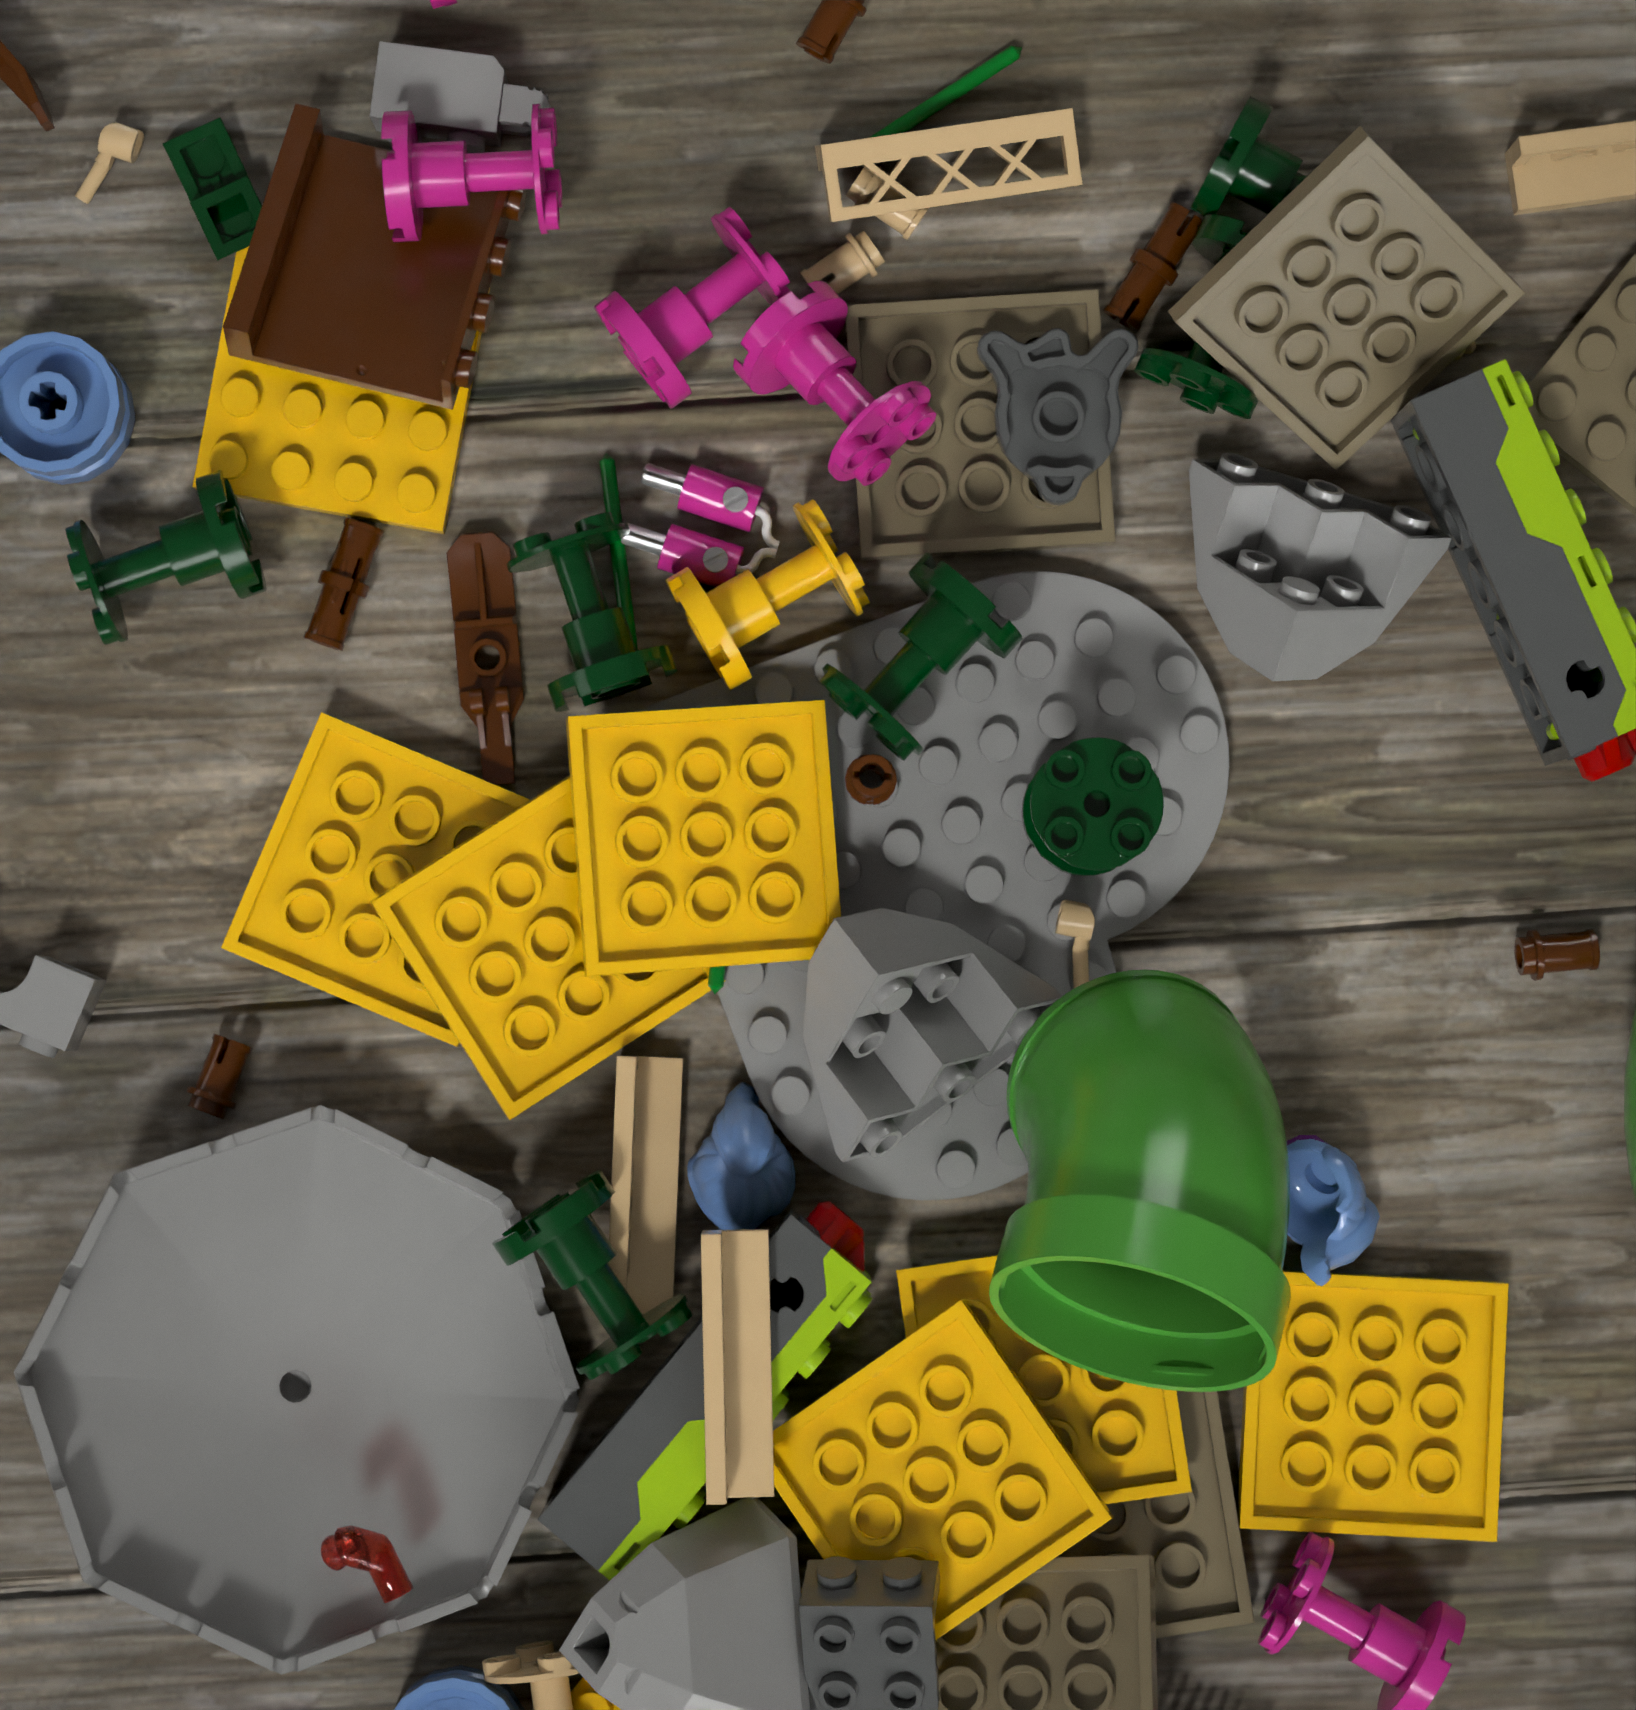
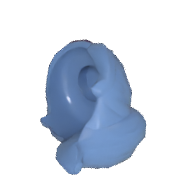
M744 1082L738 1084L727 1095L725 1105L717 1114L716 1120L713 1123L712 1132L702 1141L701 1147L689 1159L687 1165V1177L696 1202L707 1218L720 1230L760 1229L770 1217L780 1214L788 1206L795 1189L793 1159L789 1151L781 1143L780 1138L774 1133L768 1115L759 1108V1097L755 1094L754 1087Z
M1298 1135L1286 1141L1290 1172V1214L1287 1235L1293 1241L1302 1245L1300 1256L1302 1270L1317 1285L1323 1286L1330 1280L1331 1270L1354 1262L1372 1243L1380 1216L1375 1204L1366 1197V1188L1357 1165L1345 1152L1331 1146L1316 1135Z

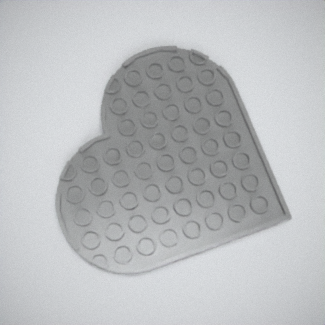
M1044 571L1018 572L994 576L971 583L996 606L990 618L1002 628L1010 620L1018 629L1023 639L1005 659L995 655L977 641L947 675L942 674L937 669L933 670L893 715L923 748L919 755L912 752L905 761L898 758L877 739V732L867 723L871 718L865 712L858 720L853 719L828 696L830 692L819 681L825 675L822 668L828 663L864 690L904 646L906 642L898 632L926 601L749 667L752 678L731 691L727 688L724 679L720 678L633 711L825 700L841 917L873 909L886 908L953 924L1055 987L1061 996L1073 990L1072 946L1074 942V937L1055 933L1062 900L1066 899L1085 903L1093 912L1095 925L1090 939V950H1088L1089 981L1116 973L1107 940L1132 929L1151 917L1167 904L1188 882L1202 862L1214 839L1222 817L1228 789L1229 743L1225 719L1211 680L1192 648L1166 620L1138 599L1099 581L1065 573ZM1093 737L1114 739L1145 755L1159 778L1164 800L1163 816L1159 830L1144 852L1110 872L1095 876H1076L1061 872L1042 858L1026 837L1021 812L1025 790L1040 767L1048 761L1050 756L1068 744L1080 739ZM861 755H881L891 762L896 771L897 783L895 790L890 798L880 805L859 804L851 798L846 789L845 776L847 768L854 759ZM872 771L864 772L859 776L860 782L866 788L874 789L883 783L880 776ZM810 960L726 966V981L724 982V987L717 993L756 1093L774 1123L788 1140L824 1170L868 1191L914 1200H947L971 1196L998 1188L1028 1172V1162L1012 1131L1007 1111V1082L1014 1056L974 1085L963 1097L953 1101L901 1140L887 1154L877 1158L868 1155L842 1162L834 1150L803 1039L808 962Z

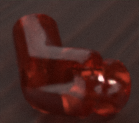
M349 1525L337 1528L335 1534L329 1535L323 1540L320 1551L324 1563L336 1571L343 1569L346 1565L351 1568L369 1571L384 1603L393 1601L414 1588L391 1541L384 1534Z

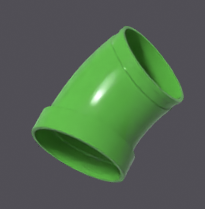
M1145 969L1111 973L1088 981L1063 995L1039 1016L1022 1039L1010 1068L1006 1096L1007 1111L1012 1131L1028 1162V1185L1025 1205L1011 1215L1005 1227L989 1285L991 1304L999 1317L1013 1331L1034 1346L1060 1360L1108 1378L1151 1388L1185 1392L1225 1391L1254 1384L1265 1378L1275 1366L1291 1300V1288L1282 1271L1290 1214L1289 1157L1283 1117L1270 1076L1249 1036L1241 1027L1234 1014L1215 993L1202 984L1175 973Z

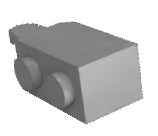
M379 41L369 116L376 131H382L384 112L411 110L415 118L419 143H422V137L447 141L465 140L468 153H483L485 145L501 147L503 134L527 137L528 134H531L532 105L540 104L541 108H551V105L548 102V95H544L542 90L538 91L535 87L533 90H529L528 86L509 84L504 68L493 55Z

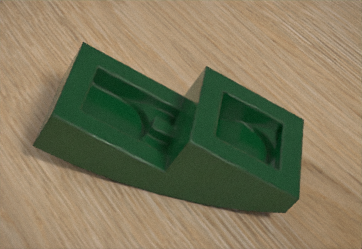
M221 117L162 143L217 261L248 247L262 204Z

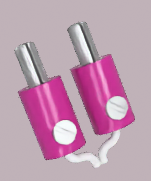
M650 463L645 465L643 468L644 473L641 474V483L680 496L677 505L679 510L747 532L751 531L756 515L759 516L763 522V540L771 548L760 549L754 554L749 564L740 566L744 547L675 524H671L667 535L627 523L630 533L621 538L622 544L660 556L657 569L676 574L688 567L698 582L715 588L747 569L751 573L754 572L762 559L766 557L775 558L780 541L772 537V519L766 509L760 507L764 487L691 464L687 475Z

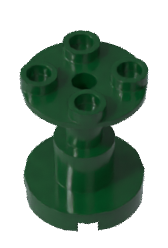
M1252 96L1249 97L1190 209L1201 214L1203 217L1205 215H1216L1228 193L1268 215L1306 178L1305 175L1297 172L1303 162L1301 158L1259 137L1273 109L1272 106Z
M1205 215L1192 245L1199 254L1216 265L1248 234L1241 232L1245 222L1222 215ZM1196 341L1188 358L1160 349L1145 348L1134 370L1139 376L1162 386H1169V383H1172L1183 389L1180 400L1205 413L1214 414L1218 406L1230 414L1250 419L1258 403V399L1250 390L1224 375L1225 368Z
M222 470L196 478L197 492L203 511L159 526L160 540L104 559L92 532L83 520H77L73 526L65 529L73 552L67 555L73 578L80 591L91 588L97 608L92 609V616L99 636L105 645L116 641L124 642L128 639L127 625L118 595L175 576L181 586H185L225 571L231 585L241 599L267 590L260 560L250 561L249 556L253 555L250 541L253 539L237 497L228 479H224Z
M604 512L584 518L574 524L577 533L553 541L549 532L519 540L513 544L516 557L506 564L508 571L511 573L531 571L551 565L555 567L572 618L571 622L561 628L576 670L547 685L556 712L569 710L566 701L568 697L578 695L579 698L581 697L583 705L588 706L651 685L652 681L649 671L660 666L663 667L666 677L677 672L669 645L649 647L637 651L623 608L609 609L591 552L608 546L630 533L627 523H614L611 512Z
M928 552L908 572L911 579L926 594L928 599L898 632L906 642L904 646L864 690L828 663L822 668L825 675L819 681L830 692L828 696L853 719L858 720L865 712L871 718L867 723L877 732V739L903 761L912 752L919 755L923 748L893 715L933 670L937 669L942 674L947 675L977 641L995 655L1005 659L1023 639L1018 629L1010 620L1002 628L990 618L996 606L983 593L942 560L936 565L932 554Z
M1101 737L1085 738L1074 741L1055 752L1040 767L1024 793L1021 811L1022 823L1026 837L1039 855L1047 860L1049 864L1067 874L1095 876L1122 866L1146 850L1159 830L1163 816L1164 800L1159 778L1145 755L1114 739Z
M601 1170L576 1182L575 1184L579 1189L572 1194L568 1192L561 1196L557 1194L506 1230L502 1234L504 1237L492 1243L507 1266L537 1251L562 1290L576 1285L610 1336V1338L580 1361L576 1367L579 1374H586L589 1380L595 1379L607 1370L610 1374L621 1370L643 1353L638 1343L640 1344L657 1333L660 1337L669 1334L693 1315L686 1305L688 1299L684 1294L677 1295L642 1315L608 1264L617 1255V1252L591 1215L593 1211L615 1193Z

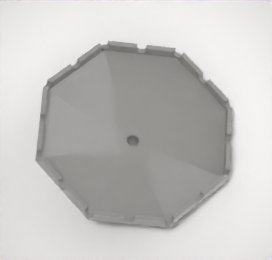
M322 1105L308 1108L114 1174L13 1372L83 1582L281 1675L292 1671L299 1672L373 1644L376 1642V1639L394 1632L402 1633L478 1604L477 1601L486 1598L492 1587H497L532 1513L529 1510L531 1502L538 1489L544 1487L578 1415L576 1412L579 1402L577 1388L580 1389L555 1314L549 1310L543 1294L545 1284L534 1252L507 1266L492 1245L495 1240L504 1237L502 1234L522 1219L520 1210L515 1209L512 1200L503 1195L502 1191L432 1156L427 1157L408 1148V1144L337 1109H329Z

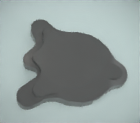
M1053 328L1027 344L1016 341L1002 331H990L984 334L978 342V358L991 373L996 386L997 402L994 422L999 446L1010 463L1035 484L1040 497L1049 504L1065 505L1073 501L1079 492L1082 482L1103 465L1116 445L1120 435L1122 417L1118 386L1123 372L1136 356L1139 347L1137 338L1128 330L1113 329L1085 355H1077L1072 351L1070 337L1061 328Z

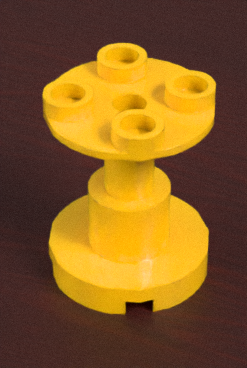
M814 499L804 505H801L799 502L793 505L795 515L812 547L759 578L755 579L751 571L747 569L705 593L688 567L665 579L677 603L680 602L686 611L685 615L689 626L715 670L724 679L729 691L752 678L738 649L780 625L775 612L830 580L850 610L857 617L863 614L862 607L870 603L862 588L865 583L847 552L837 557L834 555V553L838 552V549L830 535L833 531Z

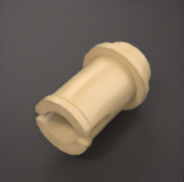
M882 166L879 167L882 171L885 172L886 169H884ZM864 167L850 187L846 197L855 202L854 205L867 204L883 181ZM889 187L879 202L904 197ZM929 208L876 215L875 217L908 240Z
M862 231L855 237L849 232L845 235L847 240L845 244L807 270L804 269L800 274L808 285V283L820 281L832 273L833 278L826 283L839 294L868 273L872 278L877 276L878 273L875 269L885 261L865 231Z

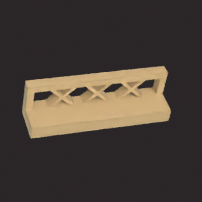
M1073 108L815 146L818 171H823L830 222L1083 185ZM1060 136L1065 174L1041 178L1021 162L1037 139ZM1024 141L1014 156L1000 146L1002 144ZM988 147L1008 162V164L993 185L978 187L958 170L973 149ZM961 151L952 165L937 155ZM925 156L946 173L930 194L915 196L895 179L911 158ZM899 160L889 174H886L873 164ZM862 165L883 181L867 204L842 207L837 169ZM1015 169L1029 179L1005 183ZM952 178L967 188L943 192ZM889 187L904 197L879 202Z
M1636 120L1519 136L1505 153L1513 214L1521 215L1636 199Z
M620 1055L617 1056L611 1180V1186L615 1193L611 1197L609 1242L617 1252V1255L608 1264L640 1312L645 1314L674 1297L684 1058Z
M769 1229L703 1230L701 1233L706 1505H725L728 1498L774 1497Z

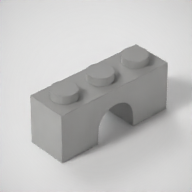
M35 955L24 981L11 991L0 992V1025L22 1033L19 1045L39 1054L55 1058L58 1049L77 1051L107 980L49 956Z

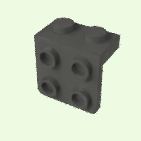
M841 1556L807 1561L799 1603L804 1675L808 1683L810 1710H938L940 1697L935 1615L940 1586L939 1561L916 1560L910 1557H897L891 1560H851Z

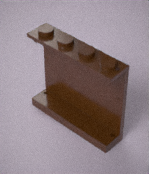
M295 103L223 325L229 355L453 410L459 387L470 389L478 353L472 351L471 347L476 331L486 333L489 328L495 297L488 294L493 275L503 277L511 251V239L505 238L509 221L519 222L522 217L527 198V189L470 192L469 206L423 208L421 240L394 242L392 240L394 229L389 230L382 176V159H386L387 151L390 150L324 135L320 109Z

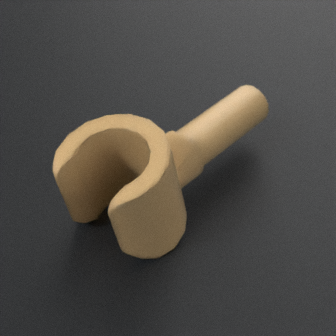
M116 122L105 126L100 133L98 142L99 154L95 159L96 162L75 197L89 204L108 171L111 170L115 158L134 163L140 154L144 133L141 130Z
M1065 899L1060 904L1055 933L1074 937L1072 963L1073 989L1089 981L1088 950H1090V939L1095 925V918L1087 904Z

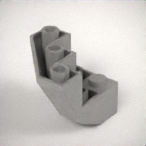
M1223 453L1220 459H1193L1189 469L1197 589L1229 652L1271 681L1318 679L1372 645L1448 550L1452 539L1431 526V517L1416 508L1404 505L1388 506L1346 493L1339 486L1324 480L1309 479L1306 481L1260 467L1253 460L1238 454Z
M878 908L834 918L808 962L803 1039L837 1156L842 1162L868 1155L877 1158L890 1152L901 1140L953 1101L963 1097L974 1085L1012 1058L1022 1039L1034 1025V1022L1048 1007L1062 997L1055 987L953 924L886 908Z
M745 1497L649 1544L591 1597L559 1651L599 1695L621 1710H810L808 1683L804 1675L799 1613L801 1589L797 1538L758 1497Z

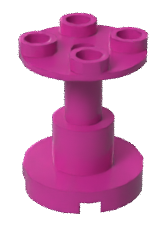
M540 104L532 105V150L468 153L465 140L419 143L415 118L411 110L384 112L381 139H392L393 151H387L386 159H382L387 221L389 230L394 229L392 240L394 242L420 241L423 231V208L469 206L470 192L534 189L541 234H549V230L560 229L559 208H562L560 169L548 170V168H554L555 166L554 147L557 146L555 108H541Z
M731 207L726 208L720 214L713 215L711 221L733 258L687 293L683 294L678 287L673 286L638 314L616 291L610 293L594 306L597 315L610 335L616 331L618 332L619 336L617 339L624 348L623 353L654 393L663 402L666 401L670 409L692 394L689 385L676 365L713 338L707 326L755 289L759 291L770 306L779 298L791 292L786 286L790 281L783 269L769 252L766 251L761 256L758 254L749 241L752 238L749 229Z
M814 281L808 283V285L815 293L808 294L799 299L791 291L779 298L759 316L740 343L748 351L744 363L735 358L733 368L735 373L756 394H768L783 389L790 384L808 404L818 405L825 402L848 426L831 452L828 471L838 481H849L856 478L863 486H867L885 474L891 465L890 456L907 439L911 441L919 438L932 426L937 414L929 406L930 390L920 381H911L896 386L877 399L852 375L856 368V359L836 340L845 325L848 306L826 282Z
M1312 1532L1308 1533L1293 1559L1292 1565L1297 1570L1288 1586L1286 1587L1278 1582L1263 1605L1260 1616L1266 1619L1267 1622L1261 1631L1258 1644L1263 1646L1265 1652L1270 1655L1276 1654L1292 1638L1302 1621H1305L1350 1646L1348 1660L1384 1680L1378 1699L1377 1710H1426L1443 1684L1452 1665L1444 1660L1448 1639L1460 1646L1466 1625L1465 1614L1441 1600L1433 1602L1415 1623L1380 1603L1376 1604L1370 1612L1360 1608L1321 1586L1331 1563L1335 1544L1334 1540L1329 1537L1321 1538Z

